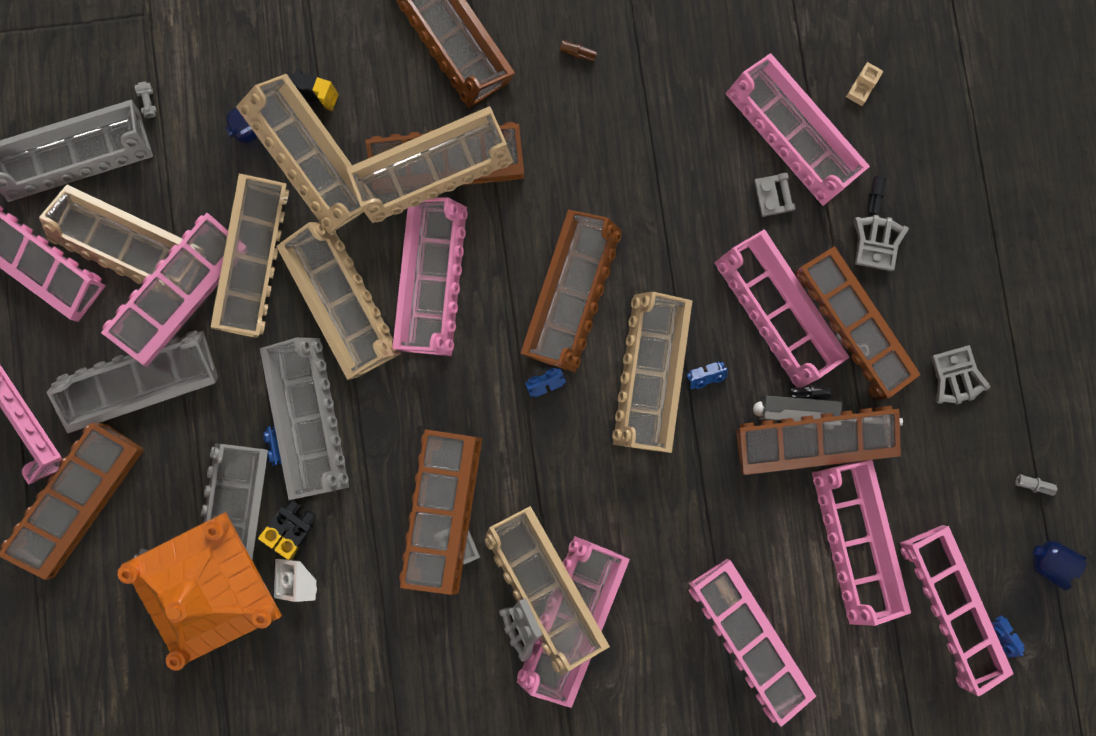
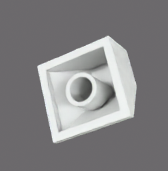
M275 559L274 598L293 602L315 600L317 592L316 580L300 561Z

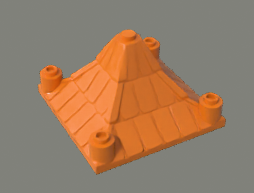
M226 512L123 563L118 570V578L121 582L134 585L135 590L170 651L166 657V664L171 670H180L188 662L257 628H266L272 621L282 616Z

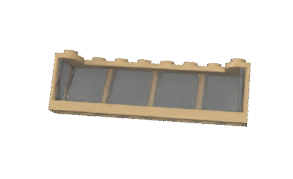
M284 74L255 85L236 108L326 229L327 233H333L362 214L364 211L359 204L346 169L352 166V164L288 75ZM365 183L362 184L367 200L375 199Z
M489 106L346 169L361 208L370 221L375 223L381 222L393 214H399L409 207L418 206L423 201L434 199L444 192L453 191L458 186L469 184L481 176H488L493 171L506 168L514 162L493 111Z
M239 173L211 329L258 338L259 334L263 335L265 322L262 321V315L266 316L268 305L264 303L265 298L270 297L271 286L268 285L269 278L273 279L275 267H271L272 259L276 260L278 249L275 248V242L280 241L282 230H278L279 223H283L285 214L281 209L283 204L286 205L289 195L286 183Z
M69 185L64 187L39 217L48 241L64 246L70 252L81 254L87 260L98 262L104 268L115 270L121 276L132 278L138 284H143L142 282L149 274L152 275L157 270L156 265L170 255V249L174 245H179L183 240ZM191 243L190 246L204 257L203 248ZM185 250L163 276L187 294L202 262ZM161 280L151 289L155 292L166 294L172 300L184 301V298Z
M309 222L277 245L284 262L347 380L357 378L401 354L400 351L393 349V338L389 327L380 316V310L373 303L370 292L366 290L362 277L357 273L354 262L345 251V245L340 241L336 231L328 234L320 222Z
M657 292L635 294L631 301L632 312L628 322L629 333L626 338V354L623 358L624 369L620 379L621 390L618 394V411L615 414L616 426L612 435L613 445L672 453L692 300Z
M531 506L489 527L485 535V544L489 550L492 549L494 552V560L497 566H501L505 572L503 574L507 584L511 583L515 599L517 601L527 599L543 634L540 637L543 642L542 648L547 655L551 656L553 660L551 663L556 673L559 672L562 676L609 648V644Z

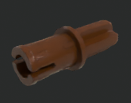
M564 39L559 51L571 54L575 58L580 57L594 62L597 56L596 51L582 47L580 43L577 45Z

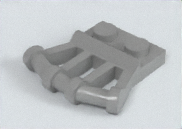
M879 215L854 218V227L856 228L859 240L855 264L893 271L895 269L898 246L909 228L905 225L901 226L893 221L892 218H879ZM871 224L869 240H866L863 226ZM878 225L884 226L882 243L875 242ZM891 229L898 232V236L892 245L889 244Z
M970 345L931 356L936 372L935 376L938 379L936 403L949 402L958 405L965 400H975L977 395L990 388L989 383L976 367ZM969 371L979 384L974 389L969 378ZM955 375H961L965 393H960ZM946 378L949 380L953 395L945 394Z
M525 598L519 600L514 607L499 610L505 624L504 631L509 635L511 639L510 644L515 647L522 662L531 657L534 643L543 635Z

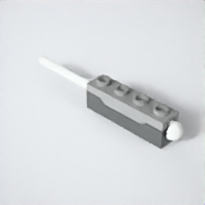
M761 396V402H757L754 405L753 412L755 415L760 416V420H773L774 424H777L778 421L786 418H793V421H801L802 416L813 415V419L821 418L820 414L833 413V417L841 416L842 402ZM868 416L862 418L864 423L888 425L887 417ZM891 417L892 425H894V417ZM852 418V419H844V420H843V421H854V422H857V420H856L855 418ZM900 418V426H902L903 419ZM841 420L823 422L822 428L834 429V426L841 425ZM816 423L803 424V427H815Z

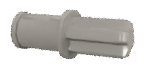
M1020 474L1015 481L1016 486L1031 489L1034 493L1038 491L1054 496L1057 492L1055 484L1041 481L1040 478L1034 479Z

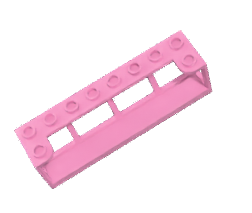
M765 229L733 247L714 262L718 271L723 275L728 286L732 289L796 388H802L814 382L850 358ZM749 247L765 272L746 284L737 269L743 265V257L740 252ZM766 277L771 279L785 301V305L768 316L749 289ZM787 308L792 311L806 332L804 338L790 347H787L770 319ZM811 340L826 362V366L820 370H817L811 363H805L800 366L791 351L806 341Z
M873 460L858 461L812 472L849 624L876 626L910 614L911 610ZM851 469L858 498L835 504L832 489L839 488L842 485L840 472ZM859 504L867 536L845 542L837 509ZM869 542L877 574L854 580L846 547ZM878 580L886 610L875 613L870 605L860 604L856 585Z
M941 525L901 542V554L905 560L908 559L910 562H914L916 566L914 569L915 573L924 585L923 592L927 598H930L932 603L931 610L940 621L939 629L944 636L946 635L949 642L947 647L956 658L955 665L958 669L956 681L958 685L968 692L980 696L1013 675V671L949 526ZM939 538L951 567L931 578L919 548ZM954 572L967 600V604L947 615L934 587V583ZM971 610L984 641L963 653L950 622L966 611ZM987 646L997 671L975 680L967 659ZM995 676H998L990 682H988L987 684H985L984 686H982L981 688H978L977 684L986 681L990 678H993Z

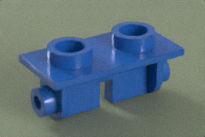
M718 361L706 365L707 372H704L702 367L690 370L686 374L688 381H690V388L700 389L707 384L723 381L727 378V368H725L724 363Z
M553 368L540 377H531L528 382H525L530 396H535L536 398L547 393L545 386L549 385L552 391L562 387L566 380L560 368Z
M268 426L265 428L266 432H263L264 442L268 443L269 447L267 454L268 462L275 466L277 461H279V464H282L275 426H273V430Z
M1003 616L997 617V622L991 623L1003 651L1008 657L1023 656L1024 644L1016 633L1009 634L1013 631V628L1007 618Z

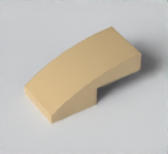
M867 62L846 97L863 106L883 71Z

